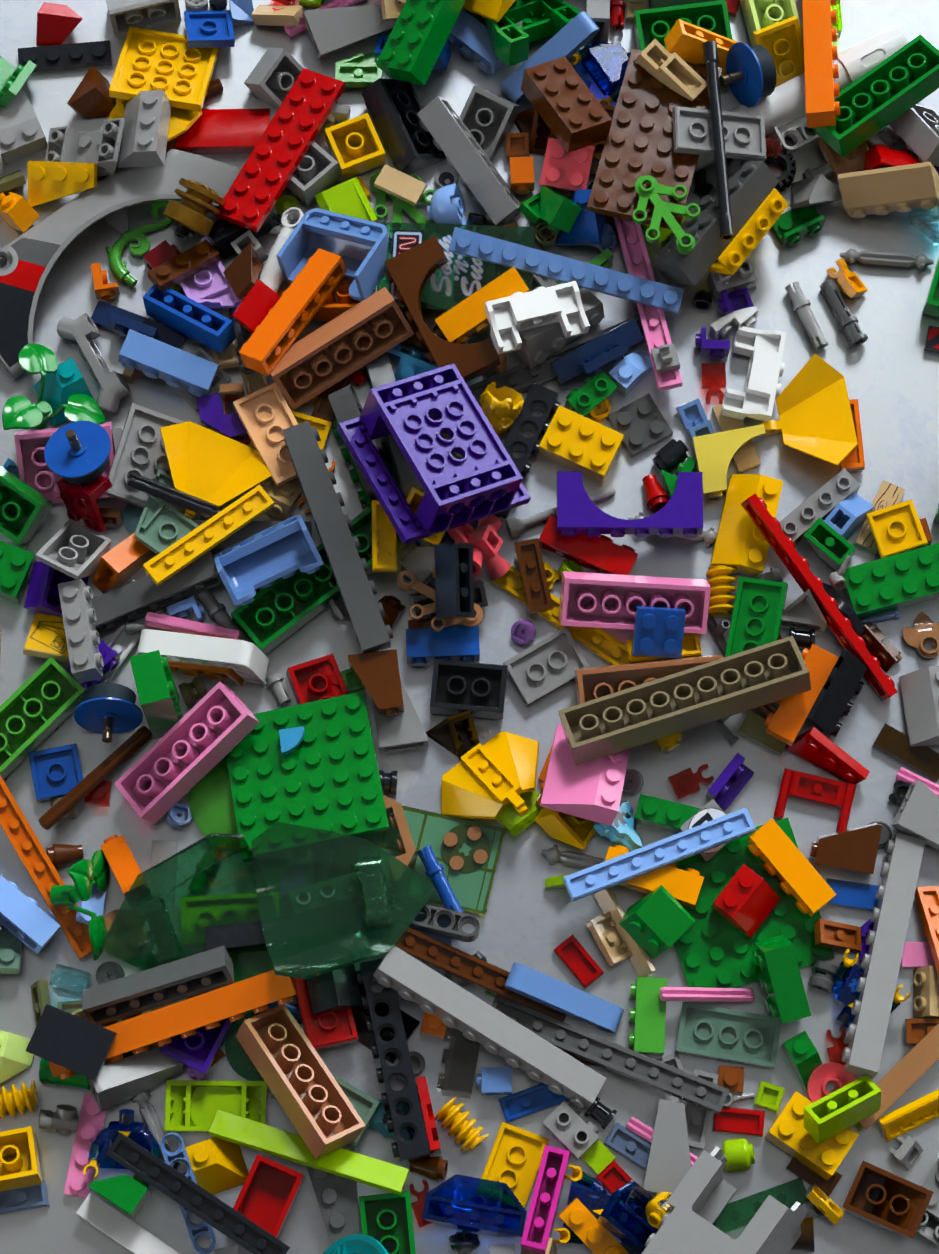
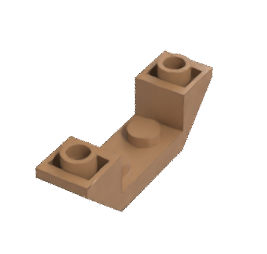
M384 795L387 814L394 812V814L389 815L393 829L399 828L401 837L397 838L401 853L406 851L405 854L387 859L389 866L386 867L389 881H394L396 887H399L414 863L417 852L401 803Z

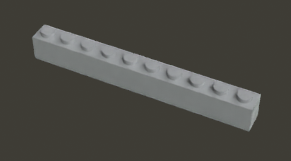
M896 833L893 839H889L886 844L885 854H888V859L882 865L880 876L884 877L882 885L879 884L875 897L879 900L878 907H874L871 915V922H874L873 931L870 930L867 935L866 945H869L868 954H864L861 968H864L863 977H859L856 991L860 992L859 998L854 1001L851 1014L855 1015L853 1024L850 1023L847 1030L846 1038L850 1039L849 1046L844 1048L841 1061L845 1063L843 1070L845 1072L860 1076L867 1074L871 1079L879 1072L926 840Z
M395 945L389 948L373 974V977L377 978L378 983L382 986L393 988L399 992V996L407 1001L412 1000L417 1003L425 1013L434 1014L441 1018L442 1023L450 1028L455 1027L460 1030L467 1039L484 1045L486 1051L494 1055H500L506 1059L507 1064L524 1070L532 1080L541 1081L548 1085L550 1091L570 1099V1103L578 1108L587 1109L592 1105L607 1079Z

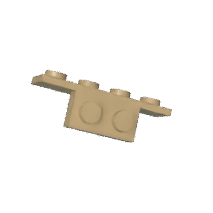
M611 888L593 894L604 914L591 919L586 925L609 967L629 959L639 977L650 975L655 971L651 958L619 925L625 912H623L615 893Z

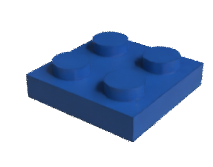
M230 10L184 12L188 48L235 47Z
M636 606L632 655L681 658L685 609Z
M77 743L28 753L37 802L64 797L84 779Z

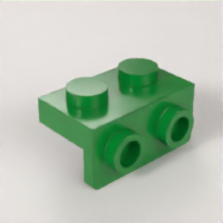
M602 370L596 375H590L583 382L585 385L579 390L577 388L572 390L566 396L567 401L564 407L573 412L576 411L585 417L617 389V385Z

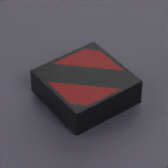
M928 326L924 350L939 353V327Z

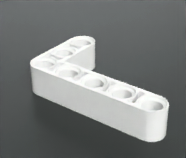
M142 629L137 655L159 650L161 657L166 656L167 661L230 668L247 682L255 684L265 683L269 658L251 642L152 629Z

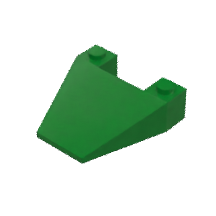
M515 0L498 23L485 17L483 19L495 55L508 66H512L528 60L529 43L551 35L554 36L581 12L562 0Z

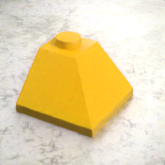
M545 807L542 808L535 819L550 837L579 849H584L596 832L593 826L597 822Z
M215 1137L185 1147L198 1185L211 1194L215 1195L245 1183L249 1173L239 1144Z

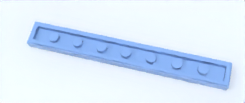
M743 808L563 877L562 880L571 901L574 902L754 833L756 828L747 808Z

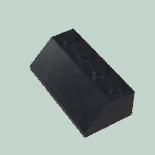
M379 78L362 93L365 105L372 115L375 126L384 141V146L388 150L393 160V165L397 170L403 173H415L445 160L446 156L443 150L440 151L432 141L434 138L431 133L426 132L419 123L421 119L417 113L423 107L410 82Z

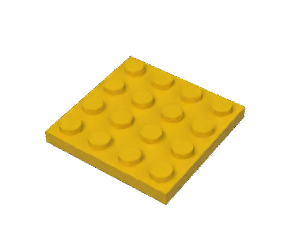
M129 27L109 88V97L131 100L140 91L164 90L172 107L201 112L220 47L188 48L186 35Z

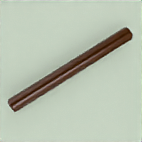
M146 726L138 729L38 820L40 825L45 830H49L152 737L151 731Z

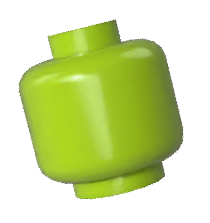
M745 1138L730 1139L723 1142L721 1151L727 1160L725 1163L727 1172L749 1171L752 1164H755L753 1143L749 1144Z

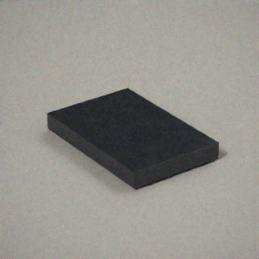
M46 1004L26 1048V1052L97 1081L117 1033Z

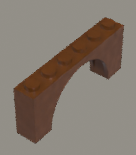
M433 236L385 261L388 269L384 273L390 284L395 282L398 290L394 292L400 304L406 303L409 310L405 311V314L411 324L416 323L419 331L415 333L421 345L427 344L430 351L426 352L431 364H437L440 368L454 363L464 381L468 382L501 365V362L489 338L471 344L452 343L435 335L424 323L421 313V299L424 288L431 276L440 267L448 263L436 236Z

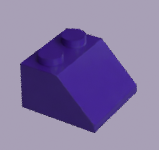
M41 561L34 562L24 608L37 613L63 617L58 584L76 579ZM89 576L81 578L86 585Z

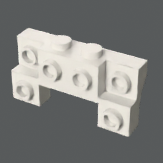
M576 281L547 288L538 287L533 291L525 293L516 292L508 297L487 301L484 305V311L491 328L490 335L497 354L519 350L522 345L518 333L520 331L559 322L565 338L588 333L590 327Z
M738 326L732 352L750 357L744 392L727 388L724 393L720 415L739 420L749 417L769 422L772 417L775 397L779 396L781 389L778 378L782 377L785 363H782L786 332Z

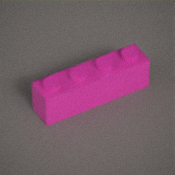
M545 1145L520 1243L521 1250L545 1254L565 1182L564 1175L567 1173L570 1151Z

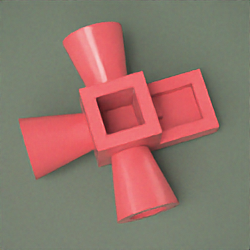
M495 515L480 519L478 528L475 530L470 523L447 530L449 536L456 543L472 544L473 577H477L481 573L482 562L493 580L502 577L510 569L511 564L498 554L503 540L497 532L501 529L502 523Z

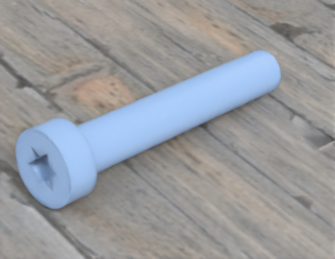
M894 609L893 612L860 619L862 625H865L869 622L874 623L894 617L898 619L900 618V613L898 609Z

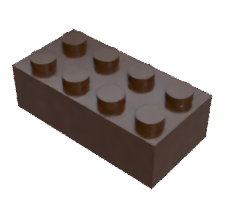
M565 56L524 70L521 85L522 92L567 153L606 140L610 132L612 119Z

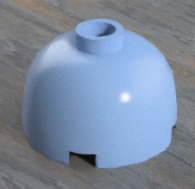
M456 183L449 184L435 191L431 198V206L427 207L429 219L434 220L439 228L448 232H453L455 227L467 228V217H462L463 210H466L459 186L456 187Z

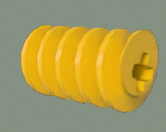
M725 565L710 566L706 572L707 581L711 586L708 616L714 618L731 617L732 615L729 614V611L734 609V605H730L729 602L735 601L736 597L729 595V593L736 591V587L730 586L729 583L736 582V578L731 577L730 574L736 573L737 569Z
M34 1080L31 1081L30 1088H27L24 1082L21 1083L20 1090H17L15 1084L11 1085L10 1092H7L5 1086L1 1087V1119L6 1117L7 1111L11 1117H14L17 1109L21 1115H25L27 1107L31 1113H35L39 1101Z
M456 1096L438 1111L435 1120L440 1121L444 1119L441 1125L442 1129L451 1127L448 1136L457 1135L454 1143L456 1145L464 1143L460 1149L463 1153L475 1149L489 1137V1134L479 1135L483 1127H473L477 1121L476 1118L467 1120L470 1111L460 1112L464 1104L459 1103L455 1105Z

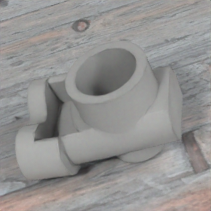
M61 1104L57 1105L56 1112L40 1109L38 1128H53L60 1134H70L71 1130L77 1131V1108Z

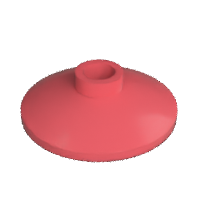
M829 1062L818 1066L810 1075L807 1085L811 1102H815L856 1080L854 1074L843 1071L844 1065L840 1063ZM832 1082L834 1084V1090L828 1092L826 1086L828 1083Z

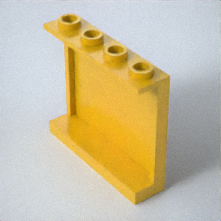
M776 188L770 192L708 269V272L734 275L789 206Z

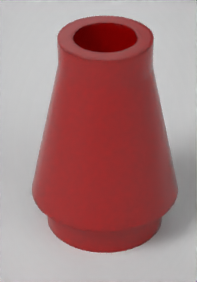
M650 474L642 479L646 505L650 507L651 511H659L667 504L669 496L657 480L656 475Z

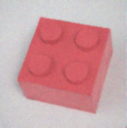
M548 138L540 186L544 185L549 188L570 192L587 189L595 146H586L567 153L558 139Z

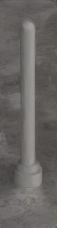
M608 488L588 496L593 503H597L615 496L616 491L613 488ZM557 507L524 519L513 517L505 520L510 537H517L521 535V532L525 531V528L547 521L550 515L556 517Z

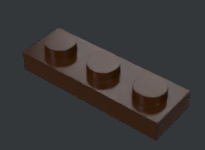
M204 240L148 271V278L163 292L219 261L220 253L207 240Z
M539 539L515 542L514 547L528 613L534 614L553 610Z

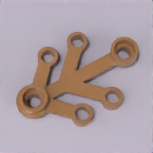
M435 565L433 566V569H432V574H433L434 577H435ZM405 570L400 572L396 580L400 590L407 592L413 589L435 601L423 606L419 604L411 606L409 611L410 617L413 620H420L425 615L436 613L435 589L416 580V576L411 571ZM404 576H409L411 578V582L405 584L402 581V578ZM474 603V612L476 614L474 618L440 619L435 616L431 621V628L436 632H440L445 627L459 623L467 627H475L483 619V610L478 604ZM416 608L421 611V615L414 616L412 614V610ZM434 621H442L443 626L440 628L435 627Z

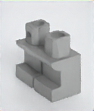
M746 259L734 275L709 272L707 284L713 301L716 302L720 299L721 291L724 290L727 291V294L747 288L748 292L756 290L755 281L758 279L751 260Z

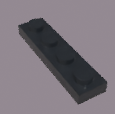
M110 40L18 48V61L22 66L28 60L32 61L37 65L33 72L88 68L91 66H111Z

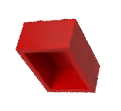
M257 1154L233 1208L278 1238L305 1176Z

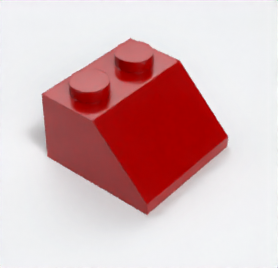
M874 144L865 154L863 171L921 162L918 160V156L912 155L906 150L897 151L890 149L884 144Z
M743 864L715 899L711 908L751 938L781 898L762 877Z

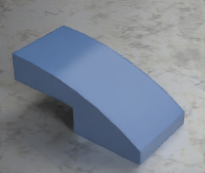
M699 398L676 407L691 442L693 437L715 433L711 421L706 417Z

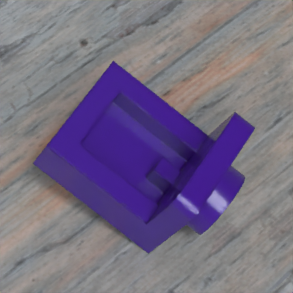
M747 288L728 294L726 290L721 291L720 299L717 300L721 314L725 313V315L739 309L754 307Z
M701 326L700 334L695 336V348H700L699 356H710L711 359L716 360L728 357L730 340L706 339V327Z

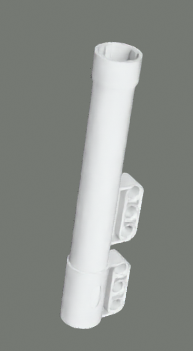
M892 25L838 53V60H834V64H838L839 78L835 79V83H839V91L845 89L909 43L899 27ZM805 72L775 87L771 95L762 96L756 106L747 108L744 105H739L727 111L764 116L765 136L770 134L776 147H780L779 151L782 152L783 149H786L787 154L795 152L820 137L815 132L813 136H808L804 130L808 126L805 102ZM784 137L792 138L794 145L792 147L786 145ZM700 155L695 172L714 163V156Z

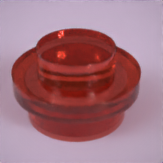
M776 134L766 138L768 157L778 158V153H782V141L777 139Z

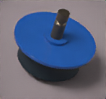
M737 42L730 47L726 58L727 74L720 76L719 82L721 85L729 84L734 97L741 105L747 108L754 107L760 102L762 96L771 95L775 89L776 69L774 61L768 50L761 45L750 47L746 43Z
M77 421L59 428L49 438L44 451L46 464L53 473L70 483L84 484L91 482L101 476L108 466L111 440L106 430L94 422Z
M100 683L88 687L82 694L83 702L74 710L76 723L86 730L103 734L102 741L105 743L112 742V734L131 731L137 728L143 720L141 709L135 705L136 694L134 691L124 685L115 683Z

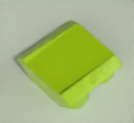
M357 176L314 195L319 209L372 222L377 220Z
M536 790L519 795L525 801V806L529 809L522 817L509 802L505 805L498 818L495 819L511 836L515 837L523 834L526 828L535 822L536 817L543 807L535 803L539 796Z

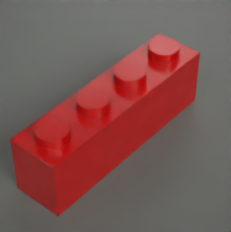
M549 516L539 538L541 549L566 560H573L580 566L595 573L630 575L638 558V553H635L632 547L617 545L613 543L611 538L605 535L587 537L586 534H576L575 537H563L562 534H557V516Z

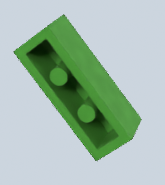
M637 977L635 983H631L630 998H635L634 1008H630L629 1023H634V1031L629 1033L628 1048H633V1051L646 1056L664 1055L666 1001L660 1000L659 991L660 988L667 987V978Z

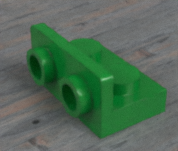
M814 206L793 208L781 214L771 229L782 247L788 244L794 245L801 241L802 237L820 232L824 225L825 217L824 215L819 216Z

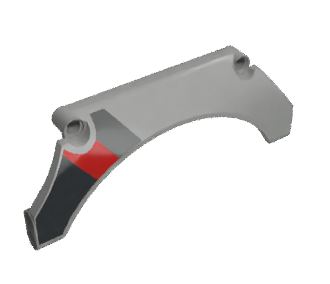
M171 149L165 155L164 166L116 169L114 175L106 176L97 183V187L84 191L1 248L0 257L6 260L7 265L0 268V362L11 377L15 379L26 372L18 363V355L26 344L33 343L34 315L43 284L54 263L78 235L107 215L130 206L155 201H182V198L174 192L175 189L187 191L185 187L179 184L181 178L197 181L214 190L221 198H224L240 170L237 167L210 158ZM213 202L211 206L218 208L219 205Z

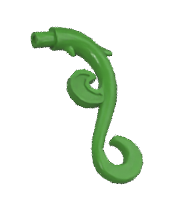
M155 201L152 203L151 213L155 220H159L158 211L166 208L169 201ZM167 218L159 222L135 227L121 235L113 244L112 249L108 246L105 247L110 270L117 280L121 283L125 282L132 288L138 281L126 269L127 262L124 261L122 263L121 260L122 252L127 244L137 241V245L129 244L130 252L135 257H143L149 252L151 246L149 238L145 234L164 228L173 223L174 220Z

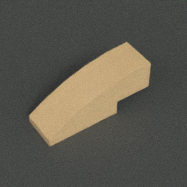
M656 39L635 60L661 83L691 101L708 85L676 52L671 54Z

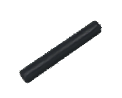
M134 472L128 477V486L211 518L219 512L218 505Z

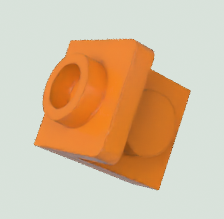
M100 263L91 264L96 299L109 300L120 295L118 283L108 284L106 270L102 271Z

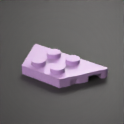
M206 236L200 239L201 242L207 240L210 243ZM220 260L178 283L186 297L207 308H237L242 299L240 300L236 296L223 273L225 268Z

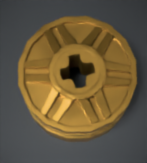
M181 178L179 184L185 187L187 191L175 189L174 192L182 198V201L179 203L170 200L163 215L207 237L214 222L206 215L208 212L219 214L220 211L211 205L214 202L223 206L225 200L211 188L197 181Z

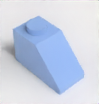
M638 349L625 356L609 372V378L617 385L616 391L624 398L653 370L651 359L641 349Z

